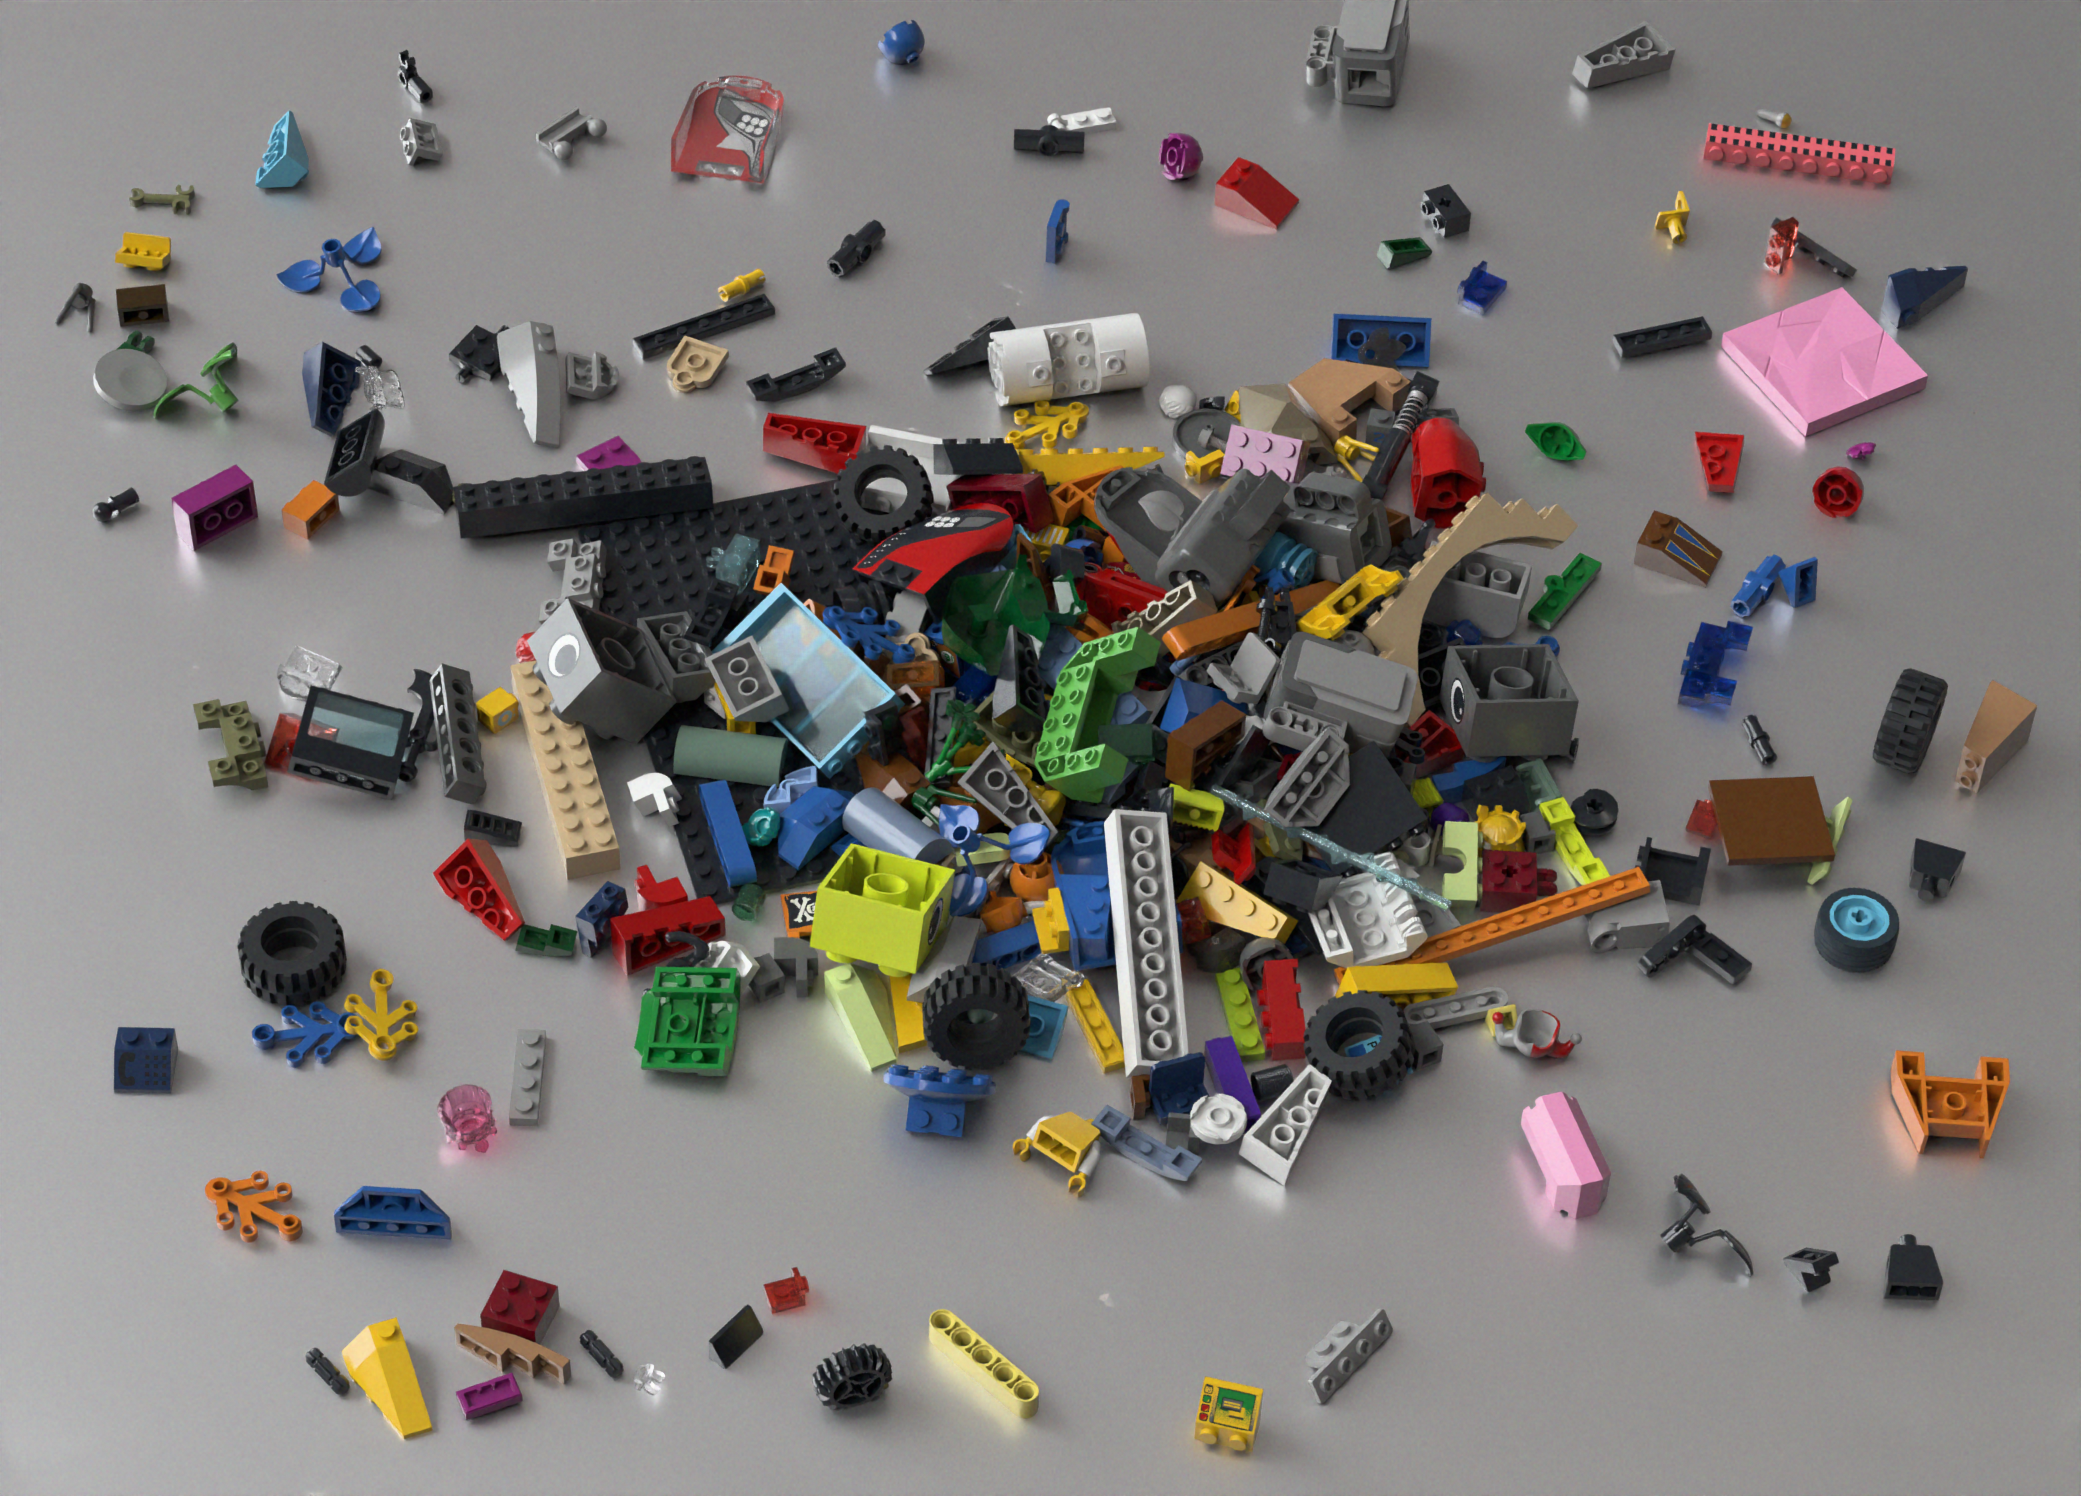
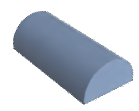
M867 788L856 794L844 811L843 828L868 848L931 864H936L953 851V847L948 840L878 788Z

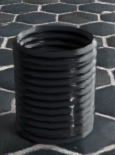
M1286 1064L1252 1072L1250 1076L1252 1091L1259 1102L1280 1097L1294 1082L1292 1072Z

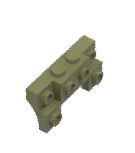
M216 699L193 704L199 730L208 728L221 729L227 757L208 761L213 786H241L252 791L267 788L268 780L262 757L266 756L265 745L263 741L258 742V738L261 737L259 723H253L247 701L221 706L220 700Z

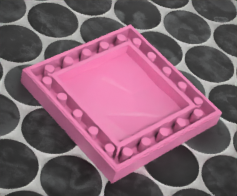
M1843 287L1725 332L1722 337L1721 347L1805 437L1926 388L1928 375Z

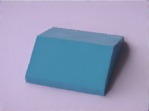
M1028 995L1030 1034L1021 1051L1052 1060L1063 1035L1069 1007Z

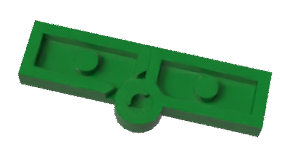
M1579 553L1563 571L1561 577L1557 575L1547 576L1543 585L1545 594L1528 612V620L1550 630L1601 571L1602 563Z

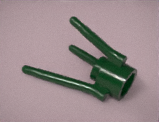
M929 785L928 789L920 787L912 798L913 807L920 810L938 827L939 820L930 812L934 806L939 807L940 805L937 795L977 803L975 798L938 789L933 785Z

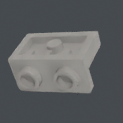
M409 118L406 126H403L400 132V139L404 146L403 153L406 155L408 165L413 166L418 156L424 159L440 161L443 152L436 124Z

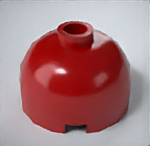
M1837 466L1827 469L1817 478L1812 489L1815 506L1823 514L1832 518L1850 516L1857 511L1864 497V485L1861 478L1847 467Z

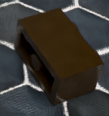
M165 284L116 289L120 327L170 322Z

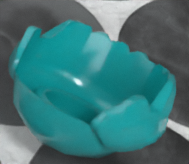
M771 807L759 809L753 813L748 823L743 824L742 829L748 844L757 847L768 845L777 836L780 829V815L775 809Z

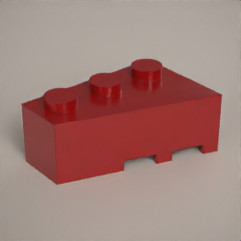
M1297 959L1264 961L1262 990H1257V1002L1259 1007L1263 1006L1261 1026L1262 1028H1267V1033L1264 1035L1265 1049L1271 1051L1272 1061L1305 1059L1306 1057L1303 1046L1305 1043L1303 1036L1306 1029L1304 1011L1301 1008L1298 994L1301 993V985L1296 983Z

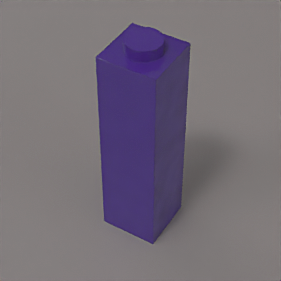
M1218 1037L1205 1041V1063L1216 1093L1232 1096L1242 1103L1247 1115V1125L1243 1133L1246 1134L1261 1118V1112L1233 1037Z

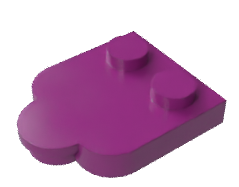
M619 436L576 456L577 464L584 471L591 468L605 469L616 465L630 466L641 463L640 458Z

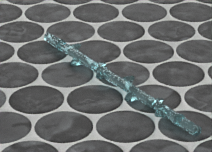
M1216 784L1211 788L1210 794L1232 804L1234 808L1242 809L1244 820L1258 817L1286 831L1289 838L1299 837L1331 853L1332 864L1347 861L1375 875L1377 882L1387 881L1419 897L1421 901L1425 900L1445 911H1448L1452 905V901L1430 891L1428 887L1424 888L1418 885L1417 879H1406L1375 864L1372 852L1359 856L1329 841L1326 834L1317 835L1303 827L1284 828L1264 811L1265 808L1243 798L1242 795H1236Z

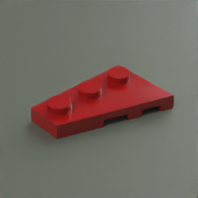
M1695 432V440L1708 491L1734 493L1745 442L1744 435Z

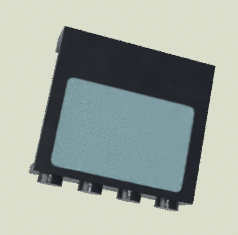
M311 685L287 773L392 800L414 712Z

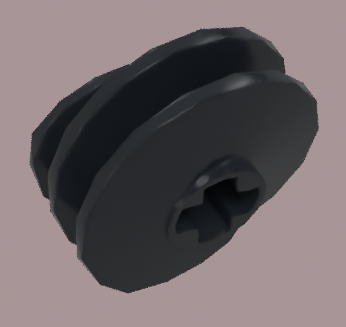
M1589 789L1583 796L1576 798L1570 807L1575 815L1574 824L1582 834L1591 836L1603 835L1611 831L1616 825L1619 811L1618 803L1605 790Z

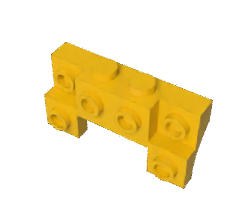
M1372 564L1365 566L1296 622V630L1324 639L1330 638L1333 641L1345 632L1343 628L1350 623L1349 619L1353 615L1357 616L1368 608L1367 604L1375 597L1382 594L1387 597L1398 589L1396 584L1404 578L1398 570L1389 572L1381 570Z

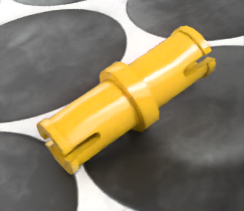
M758 268L745 276L739 275L735 277L733 282L719 287V293L724 291L719 296L726 302L739 294L745 295L749 293L751 288L765 283V277L760 279V277L764 276L763 271Z

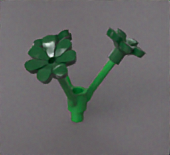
M949 699L947 701L946 714L954 717L951 723L952 729L939 758L932 765L933 768L925 774L930 782H933L939 776L942 778L946 774L949 776L956 773H966L971 767L954 768L950 760L968 742L977 746L985 743L982 738L986 736V733L982 729L976 730L977 725L974 723L980 717L977 712H973L976 708L975 705L969 703L964 706V702L960 700L954 702ZM957 730H959V733L957 734L958 739L956 740V744L948 753L950 746L954 740V737L957 733ZM1001 749L1000 752L1006 759V752L1004 749Z

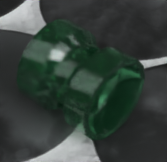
M744 884L739 892V898L735 900L732 906L733 914L742 921H755L760 912V907L763 906L767 898L765 891L755 884Z

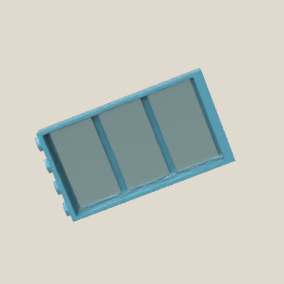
M782 583L712 651L715 654L747 637L753 636L789 708V711L771 719V721L829 779L834 774L840 772L844 764L853 755L859 753L862 746L869 740L864 730V724L866 723L864 712L891 700L897 704L898 713L905 705L893 690L845 646Z

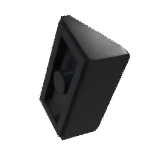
M750 1305L742 1308L709 1340V1359L723 1369H727L763 1335V1328Z

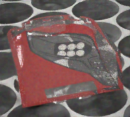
M735 75L718 77L716 82L708 84L707 81H704L697 85L689 96L671 138V172L701 175L705 178H725L728 181L741 180L764 183L773 159L782 120L784 98L781 91H775L771 88L772 84L764 80Z

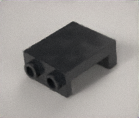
M1647 837L1645 846L1640 845L1637 861L1641 862V866L1635 865V868L1639 867L1647 881L1660 880L1664 899L1700 906L1711 848L1700 847L1699 857L1652 848V838Z

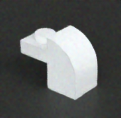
M649 773L627 782L633 802L643 817L659 810V813L669 827L679 823L676 815L679 807L676 802L681 800L682 797L667 776L660 773Z

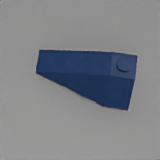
M1966 266L1943 267L1941 270H1934L1932 267H1926L1924 271L1908 268L1888 276L1881 311L1897 329L1918 322L1964 287L1968 268Z

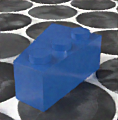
M1060 874L1078 937L1080 959L1108 960L1113 931L1109 876Z

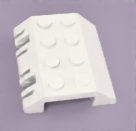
M1388 852L1374 856L1375 870L1346 879L1343 878L1324 908L1308 913L1326 961L1344 968L1377 966L1409 957L1426 941L1427 933L1421 918L1414 917L1418 911L1416 906H1414L1415 904L1405 879L1399 876L1401 870L1393 853Z

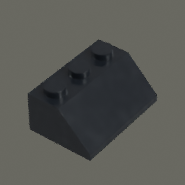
M967 438L965 444H957V439H942V444H933L934 474H1023V467L1014 444L1004 443V438H989V443H981V438Z

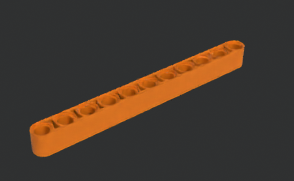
M1325 580L1289 591L1290 600L1293 602L1294 615L1322 602L1338 589L1340 584ZM1280 594L1274 596L1275 601H1281ZM1260 600L1177 625L1163 635L1162 641L1178 661L1245 640L1248 633H1258L1261 614L1256 611V606L1260 603Z

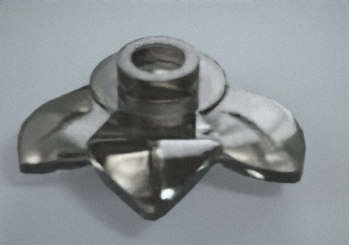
M1387 327L1378 328L1370 334L1368 342L1360 346L1358 359L1362 364L1393 368L1398 371L1394 360L1403 354L1406 345L1398 340L1389 339ZM1369 349L1374 351L1372 359H1368L1365 356V352Z

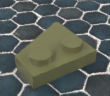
M1262 798L1256 803L1257 811H1263L1266 823L1263 825V828L1270 840L1273 855L1283 860L1297 859L1302 861L1304 830L1302 827L1284 828L1264 811L1267 800Z

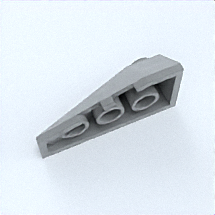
M953 917L933 945L916 974L912 975L907 993V1001L923 1003L926 990L930 988V984L937 977L941 979L943 972L949 969L953 971L956 966L962 964L965 967L972 966L982 923L981 919Z

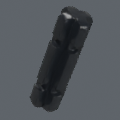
M587 1330L580 1335V1344L586 1350H590L588 1353L602 1368H606L605 1371L610 1377L616 1378L622 1374L624 1369L621 1361L618 1358H613L615 1355L600 1339L597 1340L598 1336L592 1330Z
M312 1348L305 1354L306 1362L312 1368H315L314 1371L329 1386H332L331 1389L336 1394L342 1395L350 1388L348 1379L344 1375H339L341 1372L327 1357H323L324 1354L318 1348Z

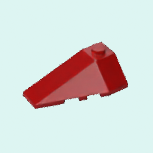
M467 839L433 872L446 895L451 899L457 900L464 906L463 908L466 911L476 915L485 926L504 941H508L525 924L501 861L487 840Z

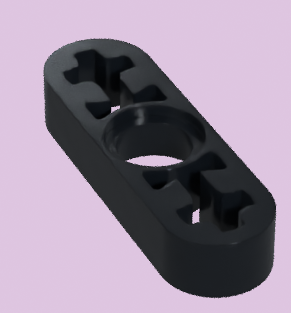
M1697 915L1689 916L1647 951L1638 961L1637 967L1647 977L1655 976L1702 936L1706 930V924Z

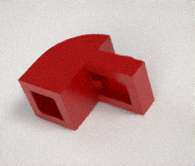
M647 864L637 867V879L634 880V885L637 891L638 909L640 911L688 901V895L678 877L657 883Z

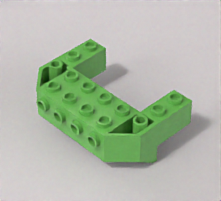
M1135 627L1084 643L1063 667L1057 677V685L1050 701L1049 713L1043 725L1044 730L1040 743L1037 746V754L1034 761L1044 782L1070 799L1100 803L1102 801L1105 787L1122 783L1128 758L1104 743L1118 695L1133 690L1138 670L1155 665L1161 644L1160 641L1141 628Z

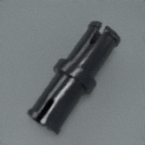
M1756 715L1746 716L1741 721V724L1749 736L1750 746L1756 750L1763 765L1774 763L1777 760V755L1769 743L1770 737L1768 733L1763 731Z

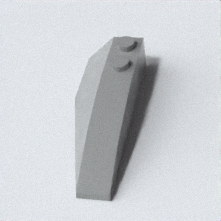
M528 321L498 333L497 344L503 376H507L509 379L508 387L511 393H515L517 397L516 405L519 411H522L525 415L524 423L533 443L557 449L560 435V378L554 330L551 325Z

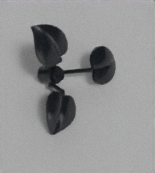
M1174 787L1156 788L1151 790L1148 795L1149 811L1166 813L1168 833H1171L1174 842L1182 844L1181 847L1170 855L1174 897L1178 899L1189 881V874L1185 863L1177 856L1185 849L1191 848V842L1202 839L1204 837L1203 827L1198 828V826L1193 827L1192 824L1188 826L1187 823L1173 822Z
M1682 1173L1679 1176L1675 1175L1673 1177L1674 1184L1676 1185L1675 1192L1685 1195L1690 1200V1209L1680 1220L1660 1234L1663 1241L1673 1252H1676L1686 1243L1692 1247L1697 1242L1719 1236L1745 1261L1749 1276L1751 1277L1753 1275V1266L1748 1252L1727 1230L1719 1229L1693 1238L1692 1235L1696 1231L1687 1220L1697 1208L1704 1215L1711 1213L1693 1183Z

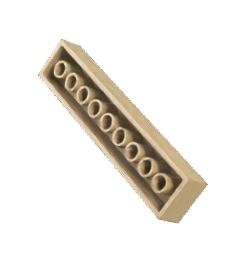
M537 661L510 665L512 688L519 702L518 709L567 880L619 870V846L582 722L576 721L574 724L569 725L554 715L549 706L550 701L553 699L548 686L540 681L533 671V665Z

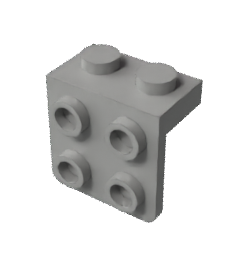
M1248 633L1230 666L1210 663L1206 672L1214 679V684L1228 694L1227 697L1237 704L1242 702L1258 704L1279 665L1280 659L1255 633Z

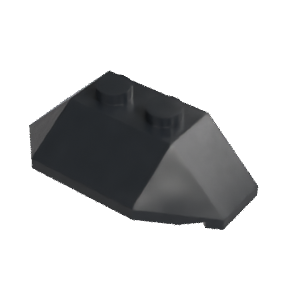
M402 449L376 460L368 489L442 515L454 503L452 495L453 485L445 464Z

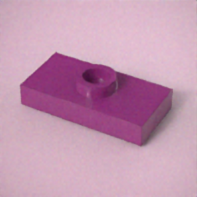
M513 1373L456 1391L457 1400L466 1420L523 1401L522 1393Z

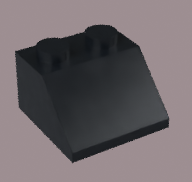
M1512 765L1464 780L1461 802L1474 821H1477L1479 818L1476 814L1478 805L1488 806V812L1494 811L1495 805H1502L1503 811L1511 814L1515 809L1519 812V818L1520 815L1531 812L1524 783Z
M1297 859L1271 862L1263 894L1271 896L1272 901L1282 905L1290 903L1296 905V910L1300 912L1312 913L1314 910L1324 908L1341 882L1343 875Z

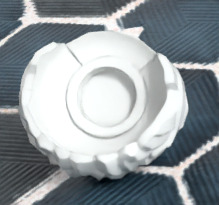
M1172 385L1165 388L1159 399V404L1165 415H1169L1173 419H1178L1184 414L1194 411L1197 403L1196 394L1190 387L1184 385Z

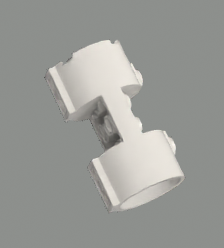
M1138 313L990 333V338L994 339V342H989V347L987 348L989 371L992 382H994L996 388H999L995 395L1000 406L1145 387L1149 382L1148 345L1144 326Z

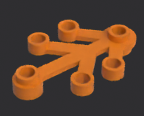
M256 1171L249 1179L233 1182L223 1177L214 1178L205 1187L207 1199L217 1205L218 1214L216 1221L219 1229L224 1231L230 1230L235 1224L233 1213L228 1208V1202L238 1206L242 1225L240 1227V1235L244 1242L251 1243L258 1238L257 1226L253 1223L251 1213L277 1226L280 1237L286 1241L297 1240L303 1233L302 1223L298 1217L292 1214L283 1216L261 1205L276 1201H289L293 1196L290 1184L282 1182L277 1184L272 1191L246 1196L238 1193L250 1189H266L269 1185V1179L265 1171ZM258 1179H264L262 1182H256ZM281 1191H287L285 1194H280ZM223 1219H229L227 1222H221ZM247 1231H253L251 1234H245Z

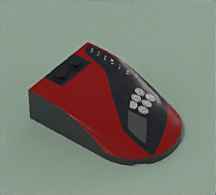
M975 503L961 506L923 520L883 540L852 570L859 583L866 582L868 585L869 581L877 580L881 583L882 587L887 584L921 596L934 624L938 625L943 620L944 603L952 582L957 577L991 572L1012 549L1016 540L1015 524L1009 512L998 505Z

